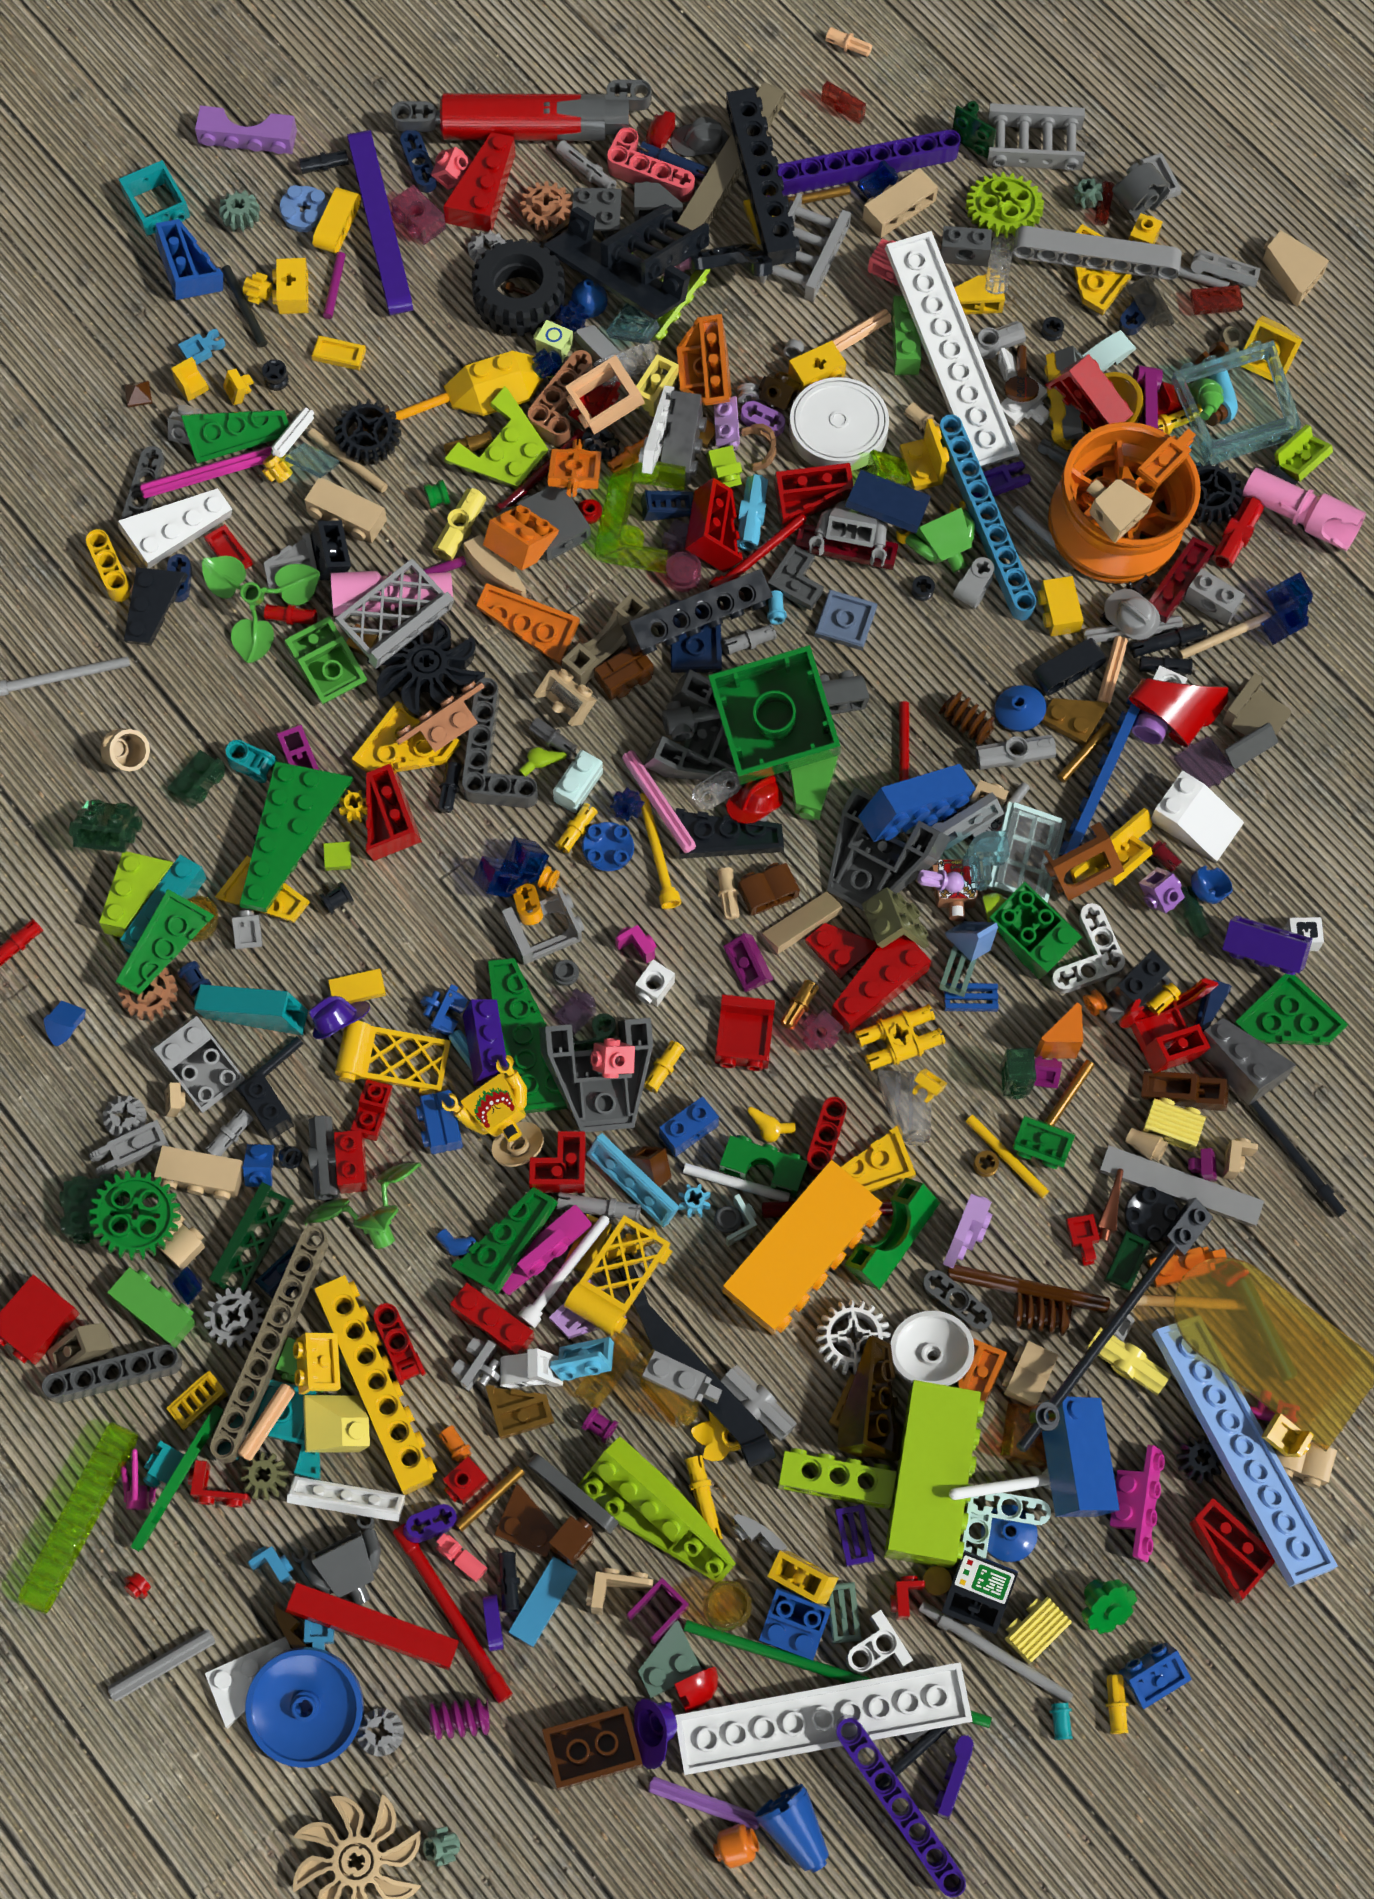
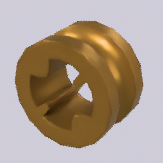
M981 1151L974 1160V1170L981 1177L994 1175L999 1166L997 1155L992 1151ZM988 1158L991 1160L990 1165L994 1167H988L985 1170L981 1168L982 1163H979V1160L985 1161Z

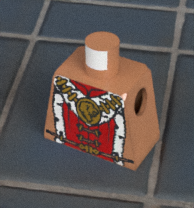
M939 859L937 863L929 868V871L934 872L945 870L947 874L958 872L964 878V887L957 893H951L945 888L942 891H938L936 887H933L936 906L938 908H949L950 920H964L965 908H973L975 906L982 860Z

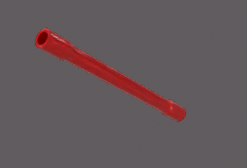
M405 1523L393 1530L394 1537L404 1553L409 1556L483 1675L485 1683L498 1704L504 1702L513 1695L512 1691L500 1672L492 1664L424 1555L420 1544L407 1540L403 1533Z

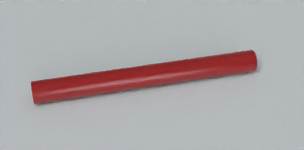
M907 701L899 702V782L909 779V702Z

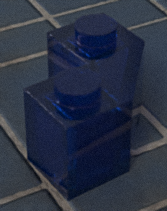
M1301 572L1266 591L1277 613L1260 624L1272 645L1308 626L1309 617L1307 616L1308 605L1312 603L1313 593Z
M514 837L504 860L482 856L473 880L486 894L508 898L516 893L518 887L527 882L531 884L540 878L549 855L536 841Z

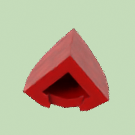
M665 111L663 115L655 114L646 135V142L660 149L666 146L675 129V113Z
M716 1667L703 1670L674 1684V1688L686 1713L702 1707L712 1699L717 1690L719 1679Z

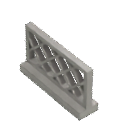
M410 559L336 617L335 622L368 656L369 663L377 669L451 610L454 598L448 592L444 593L413 559ZM412 568L418 575V583L403 581L404 573ZM389 585L400 586L399 598L384 596V589ZM403 587L418 588L417 599L402 598ZM421 589H431L437 595L431 601L420 600ZM370 600L381 601L380 613L365 611V604ZM384 602L399 603L398 614L383 613ZM402 604L417 605L416 613L413 616L401 615ZM349 616H361V628L350 627L344 620ZM364 617L380 618L379 630L364 628ZM383 619L398 620L397 628L394 631L382 630ZM363 634L379 635L378 643L370 649L363 641Z

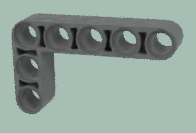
M482 678L478 682H482L485 687L475 693L473 698L472 715L478 724L469 729L462 778L464 796L466 800L476 804L518 808L533 807L538 801L537 783L534 779L527 776L490 773L499 707V691L495 680ZM485 691L493 692L492 695L489 696L482 695V693ZM482 714H487L490 716L487 719L478 718ZM481 737L487 739L483 743H478L475 741L476 739ZM476 761L483 762V765L478 767L473 766L472 764ZM471 785L481 786L478 790L469 789ZM498 787L506 788L502 793L494 791ZM526 789L532 791L529 795H522L520 792Z

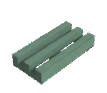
M953 945L939 989L964 997L977 959L972 962L970 961L962 988H956L965 960H970ZM958 957L960 960L951 986L946 985L954 959Z
M855 1582L836 1584L827 1602L828 1606L832 1607L829 1614L832 1644L860 1642L861 1632ZM844 1589H849L854 1635H849ZM834 1590L838 1591L843 1636L839 1637L833 1598Z

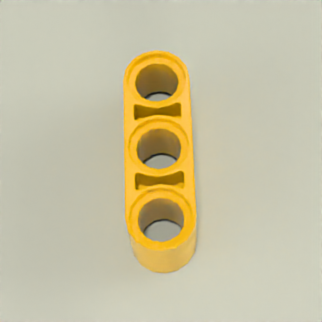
M339 187L335 188L314 232L313 247L335 254L340 251L361 203L360 194Z
M95 529L90 531L85 539L105 589L111 600L123 602L130 596V586L110 539L103 530ZM103 543L102 546L95 547L97 544ZM107 564H112L110 567H104ZM122 584L119 588H113L115 585Z

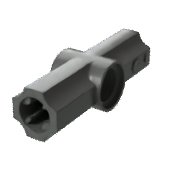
M314 1116L308 1119L311 1146L308 1147L310 1170L313 1172L315 1200L328 1201L339 1197L333 1120L331 1116Z

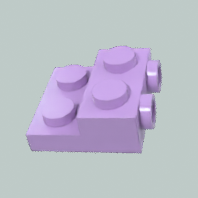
M973 1194L970 1195L943 1265L954 1268L957 1259L963 1260L967 1249L972 1251L976 1241L982 1242L993 1215L988 1212L992 1202L987 1198Z

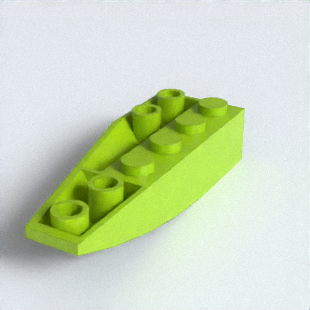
M621 1436L603 1452L577 1485V1487L610 1513L621 1526L719 1584L736 1565L719 1538L683 1494Z

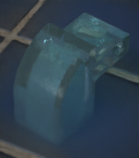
M1007 831L983 832L972 840L965 852L962 865L971 866L970 877L971 881H975L976 890H987L992 881L990 866L1004 865L1010 856Z

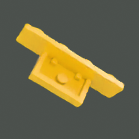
M1146 808L1133 815L1127 823L1110 836L1124 869V872L1107 880L1115 886L1153 854L1151 847L1139 840L1153 826L1149 810ZM1102 853L1075 866L1070 871L1074 884L1108 867Z

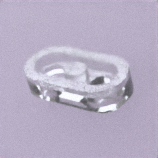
M725 768L696 785L692 792V799L695 804L701 809L708 810L736 794L741 788L737 772L733 769ZM733 780V784L730 787H726L727 781ZM706 794H711L710 799L704 801V796Z

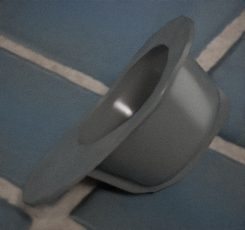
M704 116L696 119L693 124L678 128L671 137V145L675 152L685 157L714 154L722 150L728 140V136L721 127V123L711 117Z

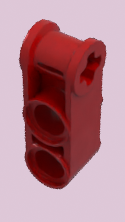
M389 1303L379 1305L374 1311V1321L390 1356L391 1365L400 1386L406 1380L419 1374L422 1376L426 1375L418 1353L413 1348L396 1307ZM385 1313H392L394 1315V1320L389 1324L380 1322V1318ZM395 1338H403L405 1340L404 1346L400 1349L391 1348V1342Z

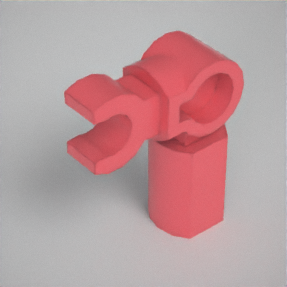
M442 1533L435 1541L438 1544L435 1549L449 1561L455 1560L454 1565L475 1583L487 1571L488 1568L466 1549L462 1551L463 1547L450 1535Z

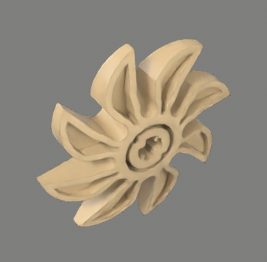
M383 1794L375 1824L371 1830V1835L367 1838L362 1835L365 1820L362 1808L355 1801L344 1796H331L330 1798L344 1820L349 1833L347 1839L342 1840L333 1825L325 1822L307 1824L294 1835L293 1838L317 1842L331 1847L334 1854L330 1859L320 1856H310L305 1859L295 1872L293 1892H296L318 1876L329 1871L335 1873V1880L319 1891L318 1899H340L346 1886H350L353 1890L351 1899H370L366 1892V1886L369 1883L375 1885L376 1890L383 1899H408L421 1887V1885L394 1880L381 1873V1867L384 1864L395 1867L408 1865L417 1855L421 1845V1831H418L398 1846L384 1853L380 1851V1842L386 1840L395 1832L397 1824L395 1808L391 1801ZM354 1853L365 1858V1862L361 1863L364 1866L360 1870L358 1867L350 1866V1861H353L351 1856Z

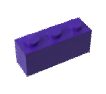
M1236 915L1229 922L1222 950L1229 952L1231 957L1237 959L1247 957L1255 960L1254 963L1264 967L1273 965L1279 967L1283 973L1295 975L1305 968L1313 938Z
M471 999L463 1013L474 1086H482L501 1073L496 1068L497 1060L500 1061L503 1067H508L497 999Z

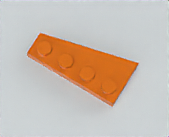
M488 583L485 584L476 605L477 609L560 666L580 623L579 617Z

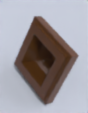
M149 381L124 384L128 407L152 404Z

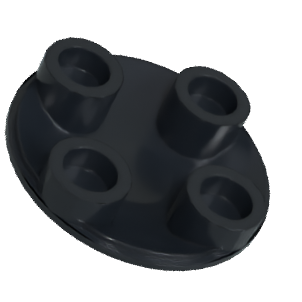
M1147 1187L1133 1194L1128 1200L1124 1213L1125 1221L1129 1230L1134 1235L1150 1242H1159L1163 1240L1161 1236L1179 1214L1180 1209L1169 1194L1154 1187Z

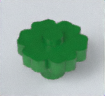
M1099 1579L1091 1581L1084 1590L1087 1607L1081 1613L1083 1622L1090 1630H1096L1099 1634L1112 1632L1116 1625H1123L1133 1614L1132 1606L1137 1602L1135 1591L1128 1583L1123 1584L1120 1579L1107 1582Z

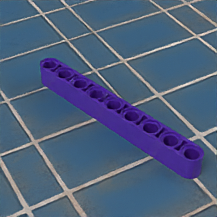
M371 130L347 134L389 316L413 311L412 299Z
M943 130L778 164L777 175L782 176L784 190L782 194L786 196L951 162L958 156L960 135L954 130Z

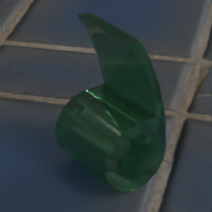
M607 1013L597 1015L592 1021V1034L594 1038L573 1041L574 1051L593 1050L594 1043H604L605 1038H615V1019ZM600 1027H609V1031L604 1032L603 1029L600 1031Z

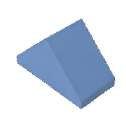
M964 921L946 931L945 935L972 962L991 950L998 926L996 922Z

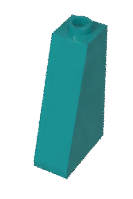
M200 984L199 992L194 1000V1010L205 1019L295 1035H303L308 1015V1009L288 991Z

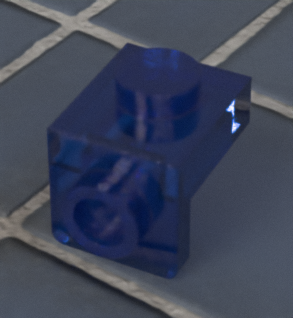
M883 160L879 163L877 171L859 180L857 187L868 199L877 197L889 185L897 183L898 175L895 169Z

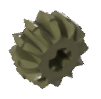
M260 1452V1461H256L253 1457L250 1461L253 1464L251 1467L247 1465L242 1466V1470L248 1473V1475L241 1476L240 1481L248 1483L243 1490L245 1493L253 1491L252 1498L254 1500H258L262 1494L263 1499L269 1501L270 1492H273L276 1497L280 1496V1492L276 1489L278 1486L287 1488V1483L280 1479L289 1477V1472L282 1470L286 1465L283 1460L276 1462V1454L272 1453L267 1460L266 1454ZM263 1471L270 1478L267 1482H264L260 1477V1473Z

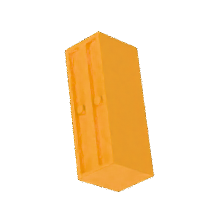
M831 1159L723 1285L722 1293L772 1336L776 1331L781 1334L792 1320L790 1314L794 1310L799 1313L810 1299L808 1293L812 1289L817 1292L829 1276L826 1272L830 1267L835 1271L847 1255L844 1251L848 1247L853 1250L865 1234L862 1232L865 1226L871 1229L883 1213L879 1210L882 1202Z

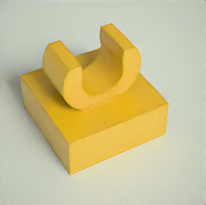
M232 369L226 373L223 388L232 404L237 405L243 403L245 394L251 392L249 385L254 384L250 375L240 376L237 369Z
M924 1068L914 1079L918 1084L913 1088L912 1093L916 1095L921 1088L925 1089L928 1095L924 1102L928 1103L934 1098V1095L937 1096L944 1090L947 1082Z

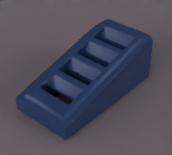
M645 490L641 498L643 521L690 516L693 492ZM681 500L685 501V508L681 507ZM672 501H674L675 507L671 506Z
M1213 980L1218 982L1219 985L1201 998L1194 1025L1200 1024L1203 1032L1215 1018L1231 990V985Z

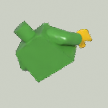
M960 501L959 508H955L953 503H951L948 514L920 526L917 533L911 534V531L903 529L906 534H900L896 531V538L899 543L907 544L916 553L928 561H933L935 564L947 559L954 573L967 567L961 552L972 547L975 522L965 510V502Z

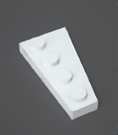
M664 385L652 426L649 429L648 437L644 441V448L641 447L639 462L643 463L642 473L652 474L663 449L664 437L666 438L669 426L667 418L668 414H671L672 411L671 393L674 391L672 386Z

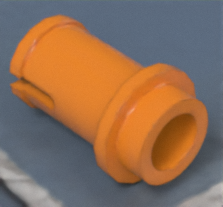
M453 1425L445 1428L438 1435L452 1454V1460L461 1463L467 1456H471V1446L464 1443Z

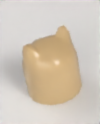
M125 728L112 730L104 736L101 742L100 760L101 763L113 769L129 772L138 770L145 765L149 758V742L137 730Z

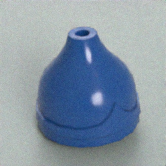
M590 279L582 280L573 289L571 304L573 310L578 315L587 318L597 317L607 307L608 297L604 287Z

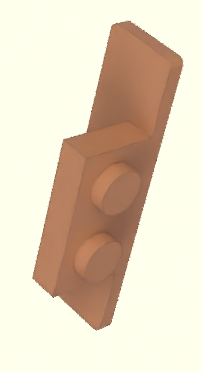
M472 681L461 689L463 692L456 698L453 695L449 696L440 703V709L434 713L431 710L425 712L418 717L419 723L413 727L408 724L397 731L398 737L394 740L400 745L421 731L433 751H438L478 724L464 701L485 686L482 682L476 684Z

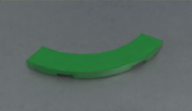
M215 1405L142 1525L130 1546L138 1552L143 1549L190 1467L224 1413L220 1407Z

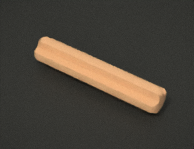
M882 309L831 341L834 342L839 352L891 322L892 316L887 309Z
M1116 636L1114 638L1097 698L1099 702H1106L1109 705L1111 703L1128 643L1126 637Z
M287 1384L280 1385L239 1448L238 1454L242 1458L249 1461L253 1459L294 1396L295 1390Z

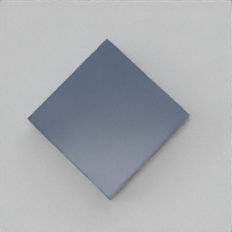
M829 589L814 637L863 651L878 604Z

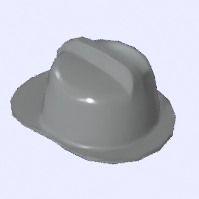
M1132 589L1117 590L1105 602L1104 611L1106 618L1131 639H1148L1159 628V611L1151 602Z

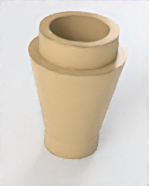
M1131 1128L1125 1140L1126 1143L1130 1144L1150 1161L1154 1159L1159 1162L1168 1146V1142L1164 1141L1162 1136L1146 1133Z

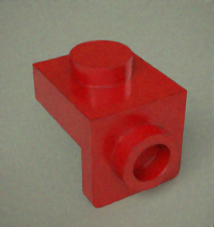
M918 1576L900 1577L901 1581H896L894 1584L895 1595H890L891 1613H896V1620H908L910 1617L908 1590H923L925 1587V1581H918Z

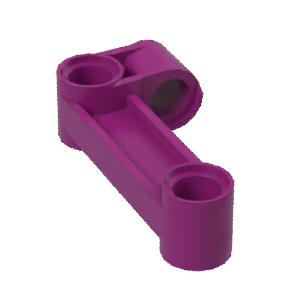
M1136 365L1132 378L1140 385L1144 395V407L1138 423L1158 429L1157 391L1162 383L1163 370Z

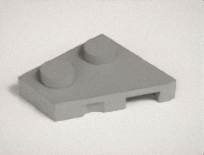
M309 533L302 535V540L292 547L288 545L278 555L272 556L264 562L269 588H279L275 582V574L286 565L303 564L317 569Z

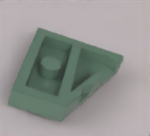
M679 1621L673 1623L638 1670L650 1698L673 1688L675 1683L702 1671Z

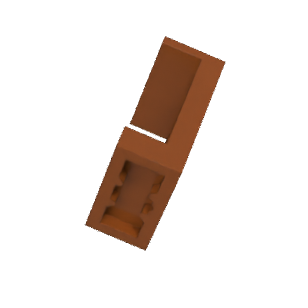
M1100 822L1090 826L1095 836L1094 839L1053 860L1047 850L1043 851L1048 861L1044 863V866L1050 877L1055 876V879L1051 881L1057 893L1063 892L1068 901L1124 872L1113 843ZM1102 853L1108 867L1078 883L1067 884L1064 882V877L1070 869Z

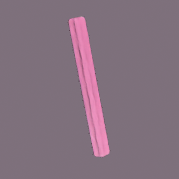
M632 750L622 756L624 763L683 852L689 853L691 850H694L696 847L694 840L636 753Z

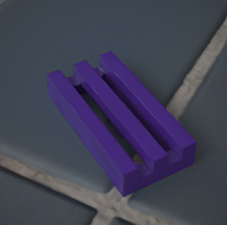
M863 1504L835 1509L846 1567L874 1562L875 1559ZM854 1512H858L867 1554L865 1557L861 1555L853 1516ZM843 1514H847L855 1559H851Z

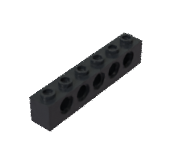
M759 569L629 621L621 627L632 653L636 654L642 651L644 656L656 651V645L664 642L665 647L680 641L678 638L680 635L686 633L688 638L700 633V627L708 625L710 629L722 624V618L730 616L732 620L744 615V609L751 607L752 611L762 608L766 606L765 601L773 596L762 569ZM739 591L744 593L745 602L739 598ZM717 599L723 603L724 610L718 608ZM695 608L701 611L702 619L695 615ZM673 617L680 621V628L673 624ZM651 626L658 630V637L651 633Z

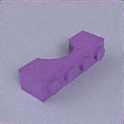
M200 105L195 132L198 144L206 146L214 145L231 149L241 148L277 154H292L297 128L294 116L270 113L267 119L258 125L250 127L239 126L227 118L224 108Z

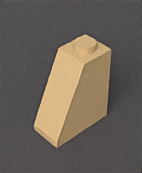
M1280 230L1275 237L1271 236L1265 243L1263 249L1266 252L1263 261L1292 303L1298 307L1324 275L1329 260Z

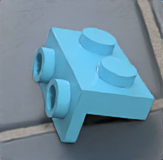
M610 1337L559 1347L558 1360L551 1361L550 1368L561 1381H570L579 1377L612 1371L614 1342Z

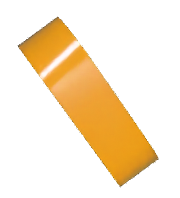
M528 883L517 886L513 891V896L521 923L529 926L539 923L543 918V911L535 886Z

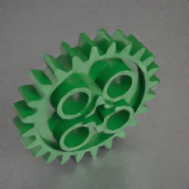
M137 1170L135 1177H131L129 1172L125 1171V1179L122 1180L115 1174L114 1184L107 1180L104 1181L106 1191L102 1189L96 1190L100 1199H92L91 1204L96 1208L89 1210V1216L95 1217V1219L89 1221L90 1227H98L93 1232V1236H102L99 1245L102 1247L109 1244V1254L116 1249L119 1250L120 1259L127 1252L132 1261L135 1253H139L142 1260H144L146 1251H149L153 1256L156 1255V1246L165 1250L164 1239L173 1241V1235L170 1231L176 1232L179 1227L173 1222L180 1221L181 1219L180 1214L174 1213L180 1209V1203H172L177 1198L176 1193L167 1194L170 1190V1184L161 1187L162 1178L158 1177L155 1181H152L151 1172H148L145 1178H141L140 1170ZM119 1196H125L130 1200L125 1206H119L114 1201ZM146 1198L156 1199L158 1203L154 1207L149 1208L142 1203ZM133 1211H138L137 1219H132ZM116 1212L118 1215L111 1216L110 1213ZM155 1214L160 1215L159 1218H154L152 1216ZM116 1223H124L128 1227L123 1233H117L112 1229ZM145 1224H151L156 1228L154 1233L148 1235L142 1233L140 1229Z

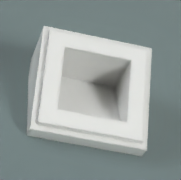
M1001 348L997 363L1003 379L1007 382L1010 378L1017 376V361L1008 350Z

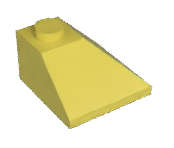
M303 1396L305 1452H361L370 1446L369 1417L359 1396Z

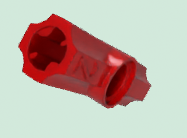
M1245 497L1237 514L1229 521L1222 535L1223 539L1212 558L1217 566L1224 569L1232 568L1242 548H1245L1255 530L1254 526L1265 507L1260 500L1254 497Z

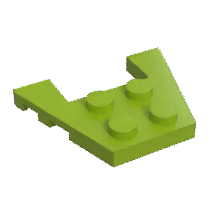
M504 386L493 399L490 406L509 420L507 425L480 457L458 442L445 457L444 462L452 466L454 464L468 472L481 474L490 480L517 489L547 455L549 449L508 388Z

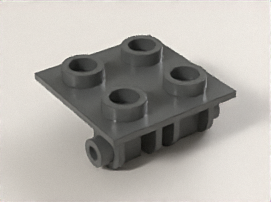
M574 188L573 208L578 206L596 218L594 230L601 231L605 239L614 235L615 231H620L622 189Z

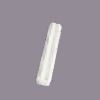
M303 408L273 444L271 451L273 456L282 458L314 419L313 410Z

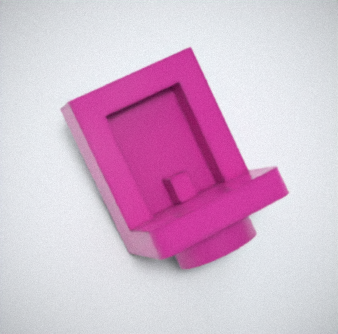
M639 925L633 928L626 927L617 934L615 943L618 950L632 943L646 964L655 959L656 944L649 934L645 936Z

